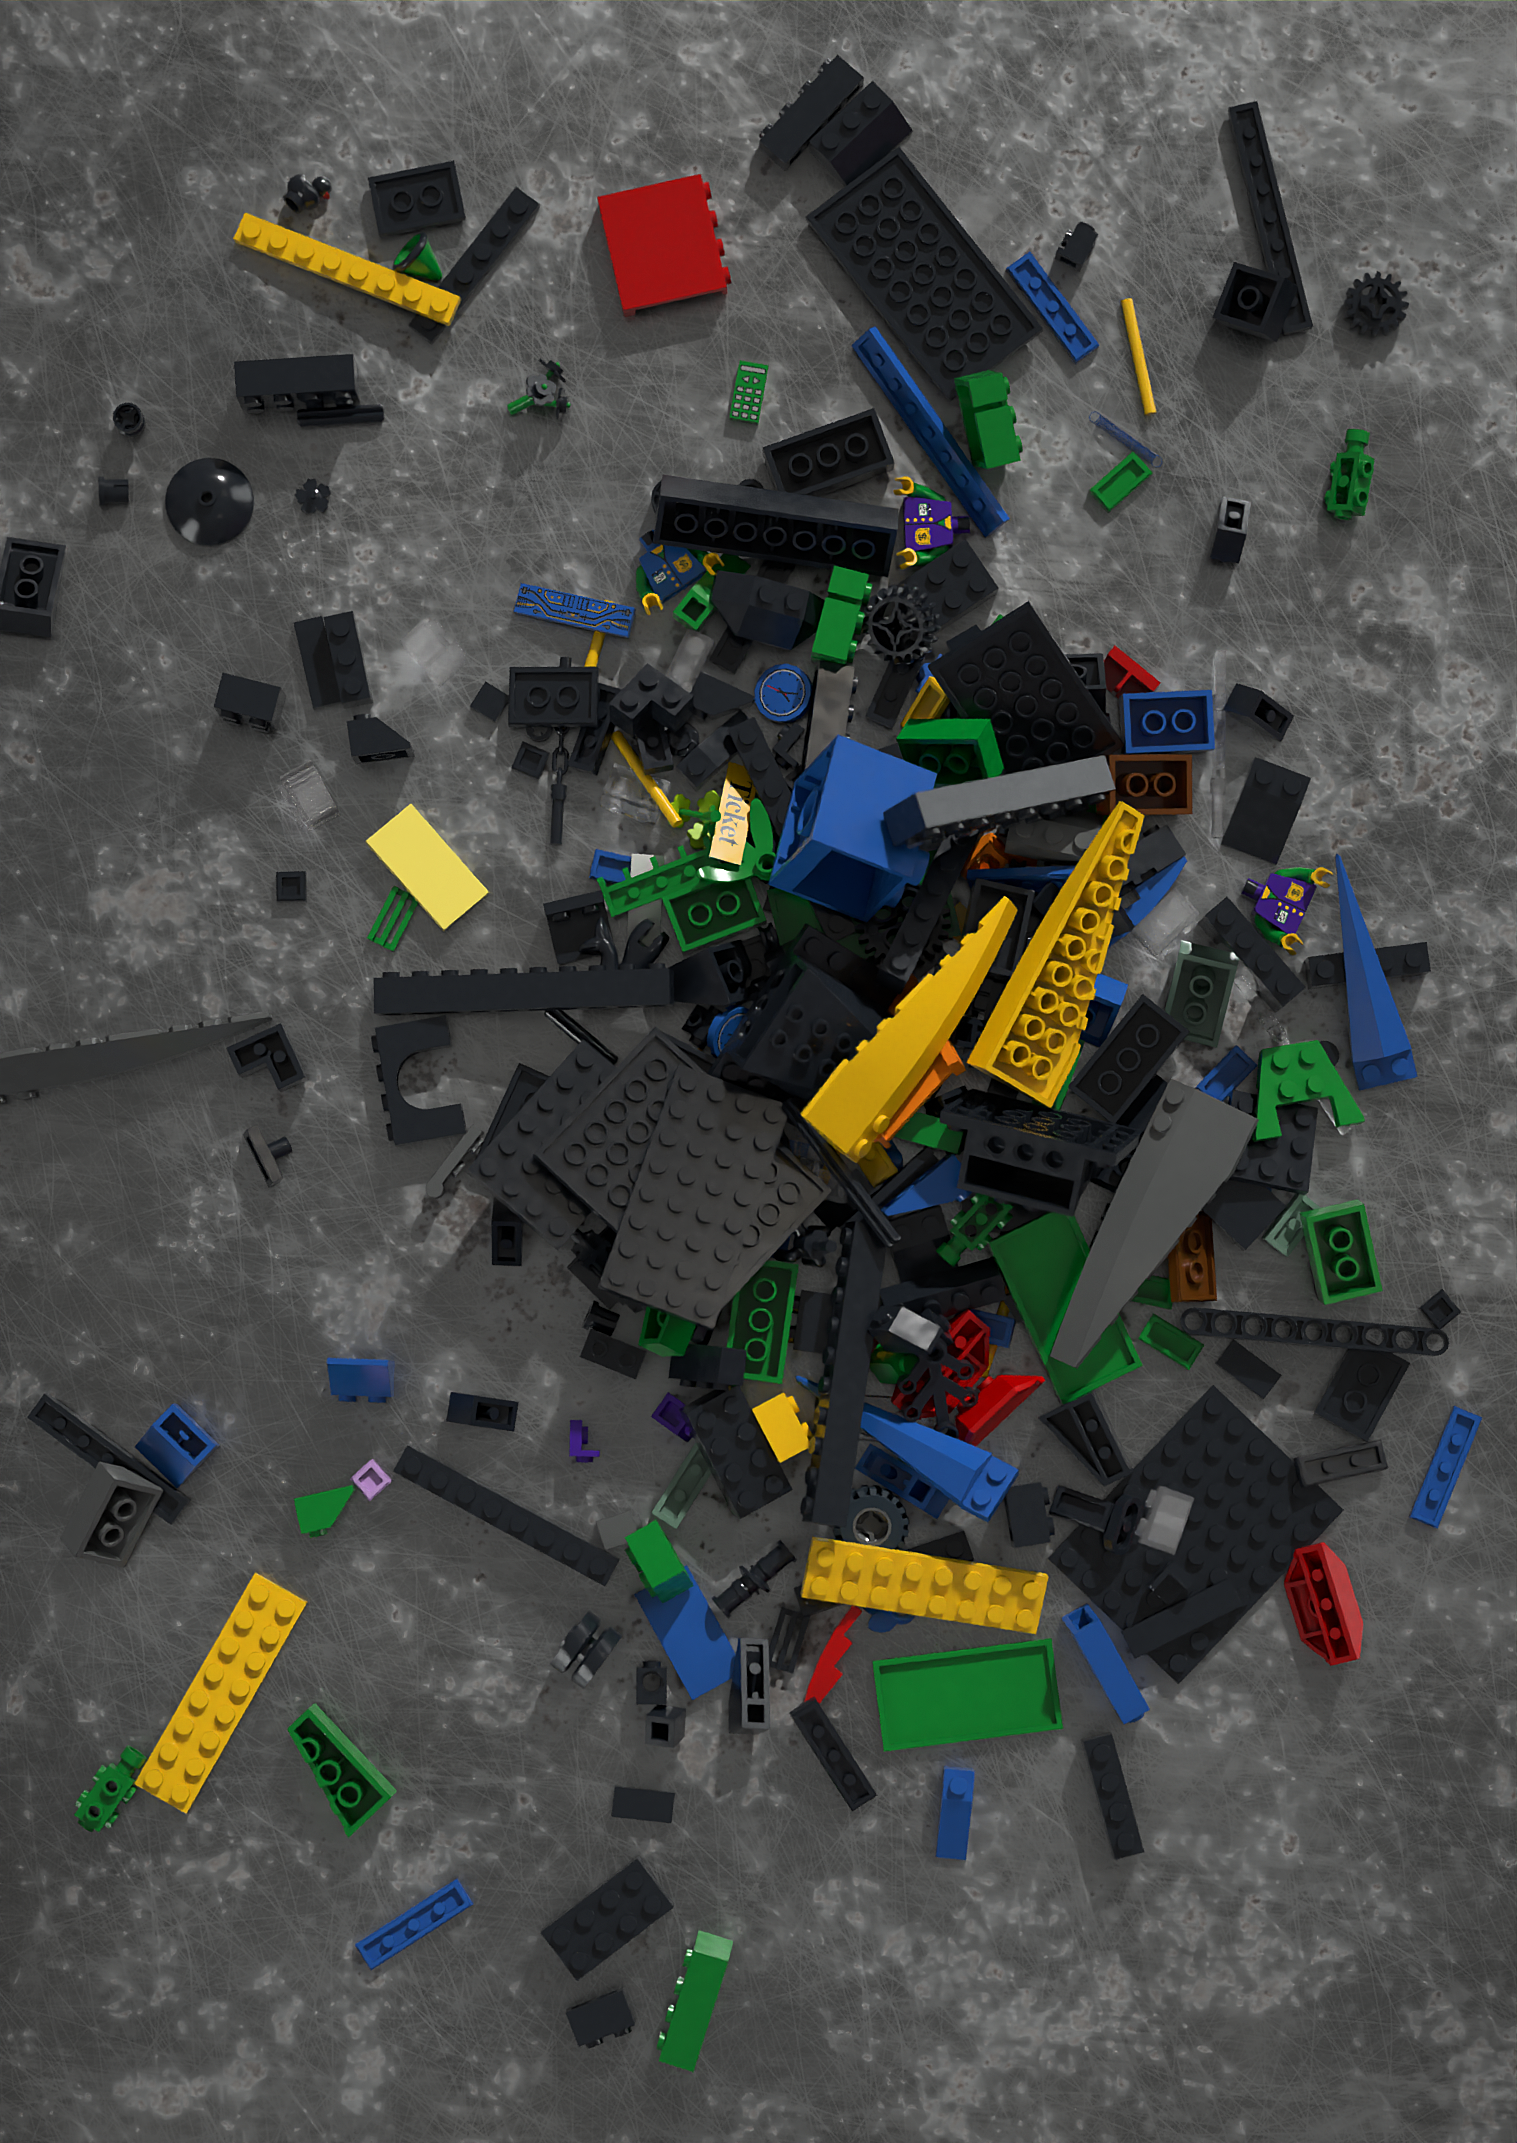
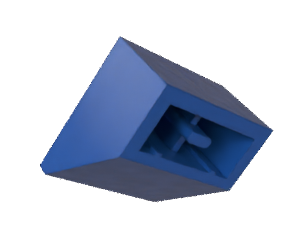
M172 1404L151 1425L135 1445V1448L178 1489L220 1445L178 1404Z

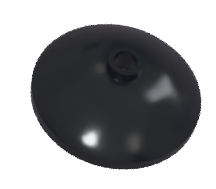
M202 458L186 464L173 476L166 491L165 508L170 523L183 538L197 545L218 546L232 541L245 530L253 514L254 494L247 477L235 465L218 458ZM206 493H210L213 496L212 500L208 503L202 501V497Z

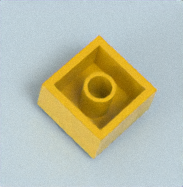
M783 1392L752 1409L779 1463L809 1448V1440H811L813 1434L806 1422L800 1424L796 1413L800 1410L792 1395L786 1397Z

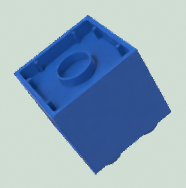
M837 735L794 782L768 885L864 922L872 918L884 905L894 908L901 899L906 883L914 886L920 883L928 866L929 852L920 849L919 846L908 849L906 844L894 847L883 812L914 793L932 790L937 773Z

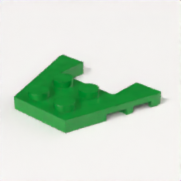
M1319 1040L1265 1048L1259 1051L1256 1089H1258L1257 1105L1254 1108V1114H1256V1118L1259 1121L1252 1134L1253 1142L1277 1139L1282 1136L1275 1108L1280 1106L1329 1099L1336 1128L1358 1125L1365 1122L1363 1114Z

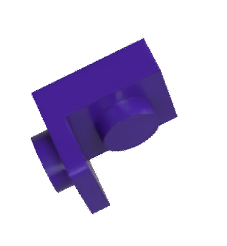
M668 1392L651 1417L684 1441L689 1442L693 1436L679 1411L686 1404Z
M570 1420L569 1456H576L575 1462L593 1463L594 1457H600V1451L582 1450V1444H588V1426H582V1420Z

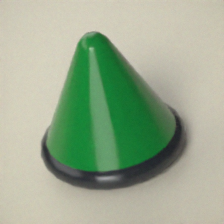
M424 232L413 236L400 250L393 262V270L396 272L434 281H440L443 277L428 241V236Z

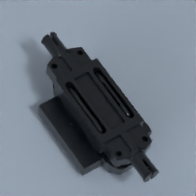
M608 1225L599 1234L592 1229L582 1232L577 1228L575 1234L573 1233L570 1236L574 1241L571 1251L577 1257L566 1268L609 1310L619 1302L623 1306L626 1304L635 1314L643 1309L646 1311L647 1306L597 1288L616 1233Z

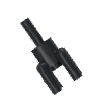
M802 1223L793 1232L795 1235L793 1248L790 1250L778 1249L774 1253V1257L777 1261L792 1263L802 1258V1264L805 1266L824 1267L826 1265L824 1255L835 1252L837 1243L828 1239L831 1235V1229L828 1226L809 1225L806 1229Z

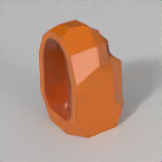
M993 833L982 836L973 846L960 872L961 876L967 880L968 869L1003 868L1009 861L1008 853H1004L1005 845Z

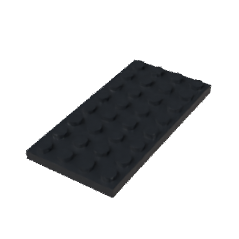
M897 147L806 216L808 224L949 402L958 396L954 378L993 370L1043 332L1042 326L900 147Z
M678 1064L597 1288L712 1331L788 1115L782 1109L783 1103Z

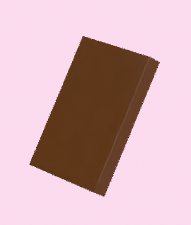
M1203 1211L1197 1214V1220L1190 1228L1187 1227L1178 1238L1179 1242L1168 1255L1171 1303L1217 1301L1212 1220Z

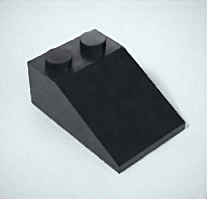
M7 537L0 566V630L45 637L52 636L66 545Z
M1255 757L1249 767L1221 845L1277 865L1311 778Z
M940 1205L927 1207L888 1220L900 1236V1240L892 1247H889L900 1283L959 1267L958 1262L952 1267L936 1252L943 1242L947 1243L951 1239Z

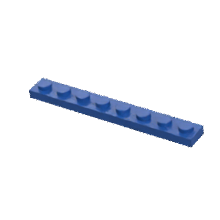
M876 326L868 329L851 346L985 537L992 535L1010 518Z

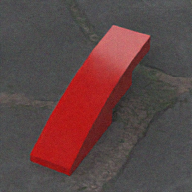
M851 1605L830 1635L814 1668L804 1702L815 1697L820 1704L843 1675V1672L836 1668L835 1664L853 1643L844 1634L863 1612L857 1606Z

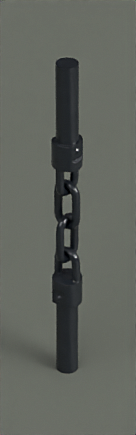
M560 657V667H571L572 658ZM554 727L555 731L559 734V747L555 748L552 756V771L557 775V784L551 785L552 794L550 795L552 797L550 844L562 845L564 801L567 797V785L562 784V775L568 771L567 765L569 762V752L564 747V734L569 732L570 727H566L565 730L564 727H560V729L559 727ZM558 752L559 755H563L564 752L563 771L561 767L558 770L556 769Z

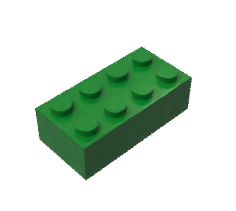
M767 1260L733 1297L726 1347L747 1350L744 1379L782 1384L799 1264Z

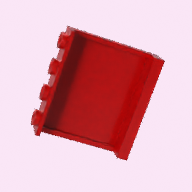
M701 174L597 197L624 317L635 315V310L719 291H722L723 295L727 294V285L732 284L728 266L722 267L720 257L725 256L723 242L721 238L716 239L714 228H718L715 210L709 211L707 200L712 199L708 182L703 183Z

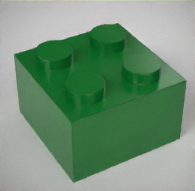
M657 1520L625 1537L629 1547L624 1550L638 1573L643 1571L638 1576L652 1598L658 1596L661 1602L665 1603L694 1586Z

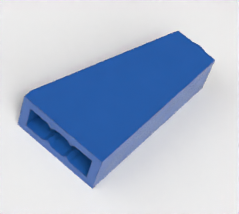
M1088 1603L1063 1616L1064 1624L1119 1719L1124 1725L1128 1722L1133 1723L1140 1720L1145 1712L1150 1709L1100 1619Z

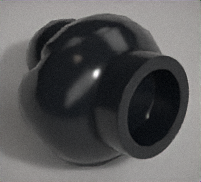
M297 174L288 181V192L283 196V200L292 211L298 214L304 209H314L319 205L320 197L324 199L330 198L331 181L327 177L318 176L311 184L305 179L304 174Z

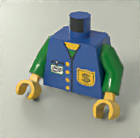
M650 530L640 537L639 540L647 553L639 558L640 565L635 570L636 591L642 600L646 614L651 615L649 609L652 606H659L660 610H662V604L697 582L706 573V569L710 575H715L712 569L713 565L721 564V566H724L718 554L653 544L654 530Z

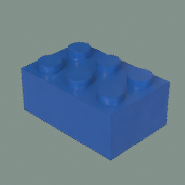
M1212 690L1128 693L1119 696L1121 740L1124 744L1121 747L1122 755L1202 753L1215 750Z

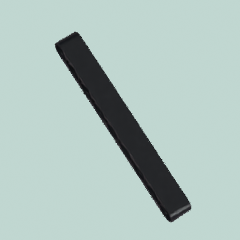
M1196 1307L1185 1310L1180 1319L1183 1331L1192 1336L1431 1357L1445 1353L1449 1346L1447 1334L1436 1328ZM1191 1313L1200 1315L1202 1326L1197 1330L1189 1329L1185 1324L1187 1315ZM1220 1316L1229 1317L1232 1321L1231 1330L1225 1333L1218 1331L1215 1327L1216 1319ZM1252 1318L1258 1319L1262 1324V1331L1258 1335L1249 1334L1245 1329L1247 1320ZM1280 1321H1286L1292 1326V1334L1287 1338L1279 1337L1275 1331L1276 1324ZM1310 1324H1318L1322 1329V1337L1315 1341L1310 1340L1306 1336V1327ZM1341 1326L1348 1327L1352 1331V1339L1348 1343H1341L1336 1338V1330ZM1377 1329L1381 1332L1383 1339L1380 1345L1373 1346L1367 1342L1366 1334L1368 1330ZM1404 1331L1408 1332L1413 1339L1412 1345L1405 1349L1398 1346L1396 1342L1398 1333ZM1436 1334L1442 1338L1443 1345L1439 1351H1432L1428 1348L1426 1341L1429 1335Z

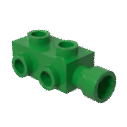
M1347 429L1345 443H1347L1346 452L1337 453L1336 461H1333L1330 465V474L1333 479L1331 489L1325 494V503L1328 506L1327 510L1335 513L1334 517L1337 519L1352 520V516H1365L1375 458L1364 454V448L1368 446L1370 433L1365 430Z
M976 1193L970 1200L974 1204L967 1213L961 1210L949 1222L954 1226L950 1230L953 1237L947 1243L943 1242L936 1252L948 1264L954 1267L961 1259L960 1255L966 1248L970 1252L975 1248L981 1251L992 1240L989 1233L996 1226L1002 1229L1013 1217L1009 1213L1013 1206L994 1201V1197ZM988 1204H994L997 1207V1212L989 1215L985 1207ZM969 1225L976 1228V1235L973 1237L965 1234V1228Z
M127 1745L120 1755L122 1759L117 1766L113 1763L109 1764L107 1768L102 1765L92 1779L96 1784L90 1793L84 1790L76 1801L75 1806L78 1807V1810L74 1816L79 1818L78 1824L87 1831L93 1832V1830L100 1832L104 1826L110 1829L120 1815L115 1811L121 1802L127 1804L137 1789L133 1787L136 1779L132 1777V1774L136 1769L142 1767L147 1758L135 1748ZM109 1781H114L117 1784L115 1792L108 1790L107 1783ZM91 1806L99 1808V1816L94 1817L90 1814Z

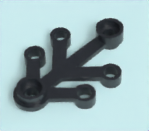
M939 1338L933 1353L918 1354L919 1359L911 1371L898 1378L897 1387L905 1395H910L915 1392L917 1381L929 1369L930 1377L913 1401H908L902 1405L901 1413L909 1422L918 1420L921 1416V1410L933 1395L937 1421L933 1430L941 1432L943 1429L948 1428L945 1435L958 1439L959 1431L949 1421L945 1391L958 1398L965 1407L975 1406L979 1397L972 1387H962L942 1375L941 1364L954 1370L961 1380L972 1378L975 1370L968 1360H958L948 1354L946 1343ZM968 1366V1371L966 1373L961 1374L960 1370L963 1367ZM906 1381H911L909 1387L903 1388V1384ZM967 1394H973L970 1400H964ZM915 1408L913 1414L907 1415L909 1409Z

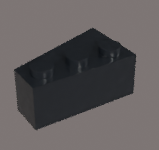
M1158 824L1143 833L1145 838L1137 842L1134 854H1130L1127 869L1130 870L1127 881L1123 880L1119 898L1131 892L1134 888L1183 856L1185 857V851L1167 824L1162 828Z

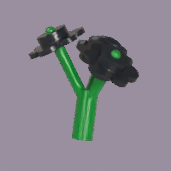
M540 358L538 361L549 371L545 375L539 374L538 376L530 375L527 377V395L507 404L508 410L514 415L532 405L556 407V420H562L563 414H568L571 406L569 396H565V390L559 388L557 401H554L553 394L556 392V385L550 381V378L554 375L565 383L566 380L561 376L564 370L560 368V363H555L552 360L546 363Z

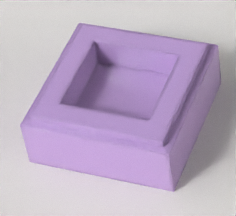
M373 1459L350 1478L369 1501L392 1482L390 1477Z

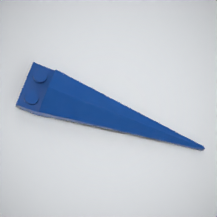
M1336 853L1335 863L1346 978L1351 1061L1357 1087L1361 1091L1418 1076L1411 1045L1342 859Z
M795 1376L798 1384L820 1399L818 1383L801 1376ZM864 1402L860 1429L909 1465L961 1509L987 1523L990 1521L1017 1479L1019 1469L992 1456V1453L918 1423L909 1422L903 1417Z

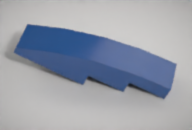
M1184 856L1134 888L1132 893L1138 901L1124 910L1135 927L1149 915L1171 888L1187 862ZM1131 931L1111 938L1108 949Z

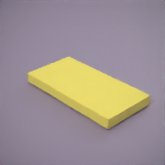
M409 804L366 840L369 848L443 932L489 894V891L412 804Z

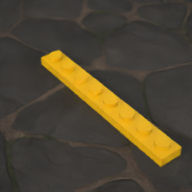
M244 213L233 238L238 244L447 326L451 325L461 302V298L458 295L248 213Z

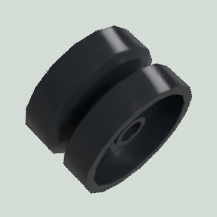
M591 1611L586 1613L578 1626L575 1624L559 1645L561 1649L550 1663L552 1667L564 1673L575 1660L578 1661L580 1664L572 1674V1681L582 1689L587 1686L623 1636L610 1626L605 1628L598 1639H595L593 1635L601 1625V1619Z

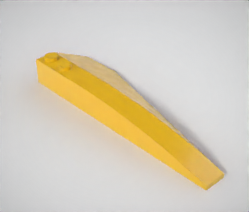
M1119 801L1049 908L1022 955L967 1061L969 1065L1049 1108L1052 1107L1080 1051L1081 1044H1078L1081 1031L1086 1029L1088 1022L1086 1013L1089 1002L1094 1000L1096 993L1094 988L1097 974H1100L1114 928V925L1111 924L1114 915L1112 912L1119 910L1122 899L1119 898L1123 880L1127 881L1130 870L1127 869L1130 854L1135 852L1144 819L1143 814L1122 801Z
M1004 896L979 922V930L976 934H967L960 941V950L953 957L947 954L939 963L942 968L934 976L929 973L896 1006V1015L893 1018L884 1019L877 1026V1035L870 1042L863 1040L856 1047L858 1054L850 1062L845 1059L835 1069L801 1113V1116L832 1147L853 1162L857 1163L860 1158L864 1157L869 1152L875 1138L887 1129L892 1116L929 1069L962 1019L987 975L1018 911L1009 898Z

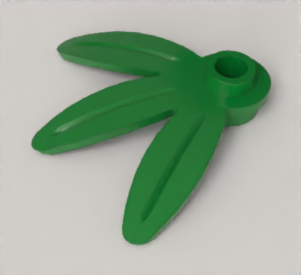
M753 799L750 806V829L755 848L746 841L742 857L743 863L741 865L722 863L705 866L696 871L698 878L715 883H733L756 875L762 880H770L772 869L765 870L764 867L767 865L773 866L776 854L773 852V833L770 819L760 799ZM710 824L707 827L712 838L716 824Z

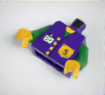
M907 476L895 479V481L901 482L902 489L894 490V495H907V497H903L905 549L896 554L897 556L902 555L906 559L905 563L899 565L900 569L903 570L910 566L927 565L952 548L953 534L970 533L969 516H952L951 502L946 501L944 496L926 486L914 483Z
M1293 867L1278 869L1275 873H1270L1264 885L1250 878L1247 879L1241 894L1256 901L1251 914L1255 916L1254 923L1266 940L1284 947L1290 955H1296L1291 945L1295 942L1303 945L1296 932L1317 888L1314 883L1323 888H1328L1330 884L1323 882L1322 877L1325 874L1333 875L1331 871L1324 867H1319L1316 870Z

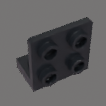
M601 890L543 904L559 965L600 955L579 953L578 950L586 940L595 936V925L600 917L604 918L611 933Z

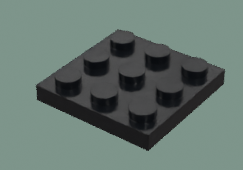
M1232 1090L1229 1093L1228 1105L1256 1118L1254 1108L1257 1105V1095ZM1303 1104L1275 1107L1282 1136L1277 1139L1253 1142L1251 1136L1233 1175L1229 1179L1306 1195L1309 1192L1318 1108Z

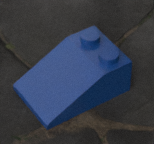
M946 1154L885 1204L880 1211L884 1216H891L953 1202L954 1200L956 1202L963 1201L972 1192L957 1188L961 1163L954 1154Z
M327 1358L331 1395H338V1401L356 1402V1396H368V1402L386 1403V1397L394 1396L395 1361Z

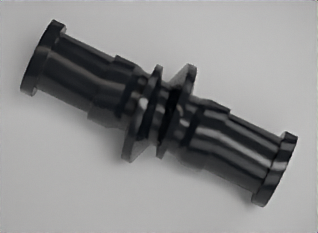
M781 1540L777 1542L778 1546L765 1557L760 1558L756 1565H751L750 1570L740 1565L739 1570L742 1576L734 1580L731 1586L718 1597L713 1596L711 1598L728 1619L732 1616L730 1613L744 1601H748L755 1592L759 1595L758 1589L769 1593L771 1590L767 1582L778 1575L777 1573L791 1561L794 1563L797 1561Z

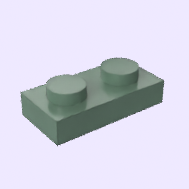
M1295 1194L1262 1239L1283 1256L1288 1257L1304 1236L1299 1213L1321 1207L1306 1195Z

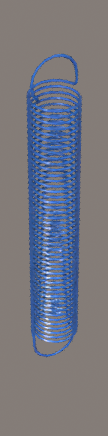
M1102 415L1099 416L1098 419H1101L1103 422L1105 421L1107 424L1109 423L1112 430L1114 429L1116 432L1122 433L1125 440L1127 439L1129 442L1135 443L1138 450L1140 449L1154 458L1158 456L1154 452L1146 450L1148 449L1142 443L1140 444L1137 440L1135 441L1125 431L1123 432L1120 428H1116L1118 426L1111 423L1108 419L1106 420Z

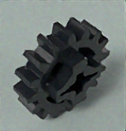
M1380 271L1376 272L1374 278L1365 273L1363 282L1356 278L1353 282L1355 289L1348 288L1346 292L1351 298L1345 299L1343 306L1350 307L1345 317L1354 318L1351 324L1352 328L1358 325L1362 326L1360 333L1362 335L1368 329L1371 330L1372 337H1376L1379 330L1386 336L1389 333V326L1397 330L1400 326L1397 320L1404 321L1406 314L1401 310H1406L1409 307L1408 302L1402 301L1408 293L1407 291L1399 292L1400 281L1394 284L1390 282L1392 279L1391 274L1382 279ZM1371 287L1369 294L1358 297L1361 291ZM1384 289L1389 291L1392 296H1389ZM1375 295L1378 305H1381L1377 314L1375 305L1372 304ZM1360 312H1363L1369 320L1365 319ZM1391 312H1394L1391 318L1381 322L1385 313L1391 314Z

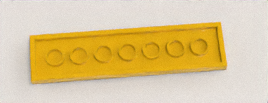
M812 1536L800 1594L803 1598L1036 1634L1048 1575L1034 1571Z
M254 1573L136 1779L135 1785L185 1814L188 1813L308 1603L307 1601L260 1574Z

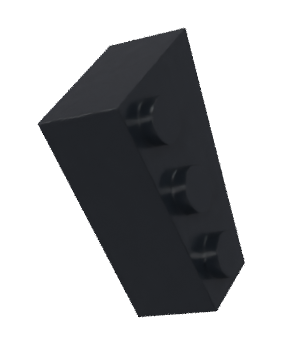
M1095 1389L1038 1417L1104 1487L1133 1473L1134 1470Z

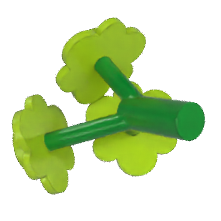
M710 790L705 793L704 798L698 799L697 806L700 808L698 812L692 811L689 808L691 804L690 799L685 798L683 794H677L673 802H671V805L683 820L678 828H682L684 822L689 821L691 817L702 820V822H696L693 825V829L687 831V836L690 838L689 844L694 849H706L703 844V837L705 836L709 837L712 845L713 838L709 834L707 827L711 823L716 824V822L721 820L719 807L722 796H719L715 791Z

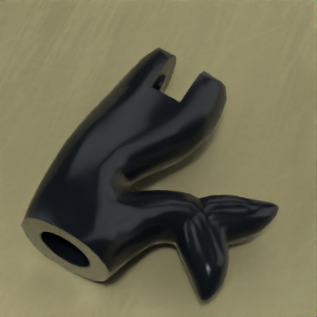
M600 917L595 925V936L586 940L580 946L578 952L600 954V965H606V970H618V965L620 964L618 962L616 946L612 942V936L604 918ZM648 918L641 921L628 938L620 964H635L636 969H648L647 964L656 961L669 942L670 937L663 931L647 947L641 941L649 934L655 923Z

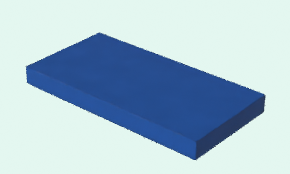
M686 1565L684 1568L694 1584L688 1590L665 1603H662L658 1596L652 1598L646 1588L634 1595L688 1694L694 1700L732 1679L736 1653Z

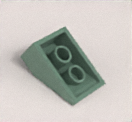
M1181 940L1165 1012L1190 1031L1184 1040L1217 1048L1238 967L1239 958L1233 952Z

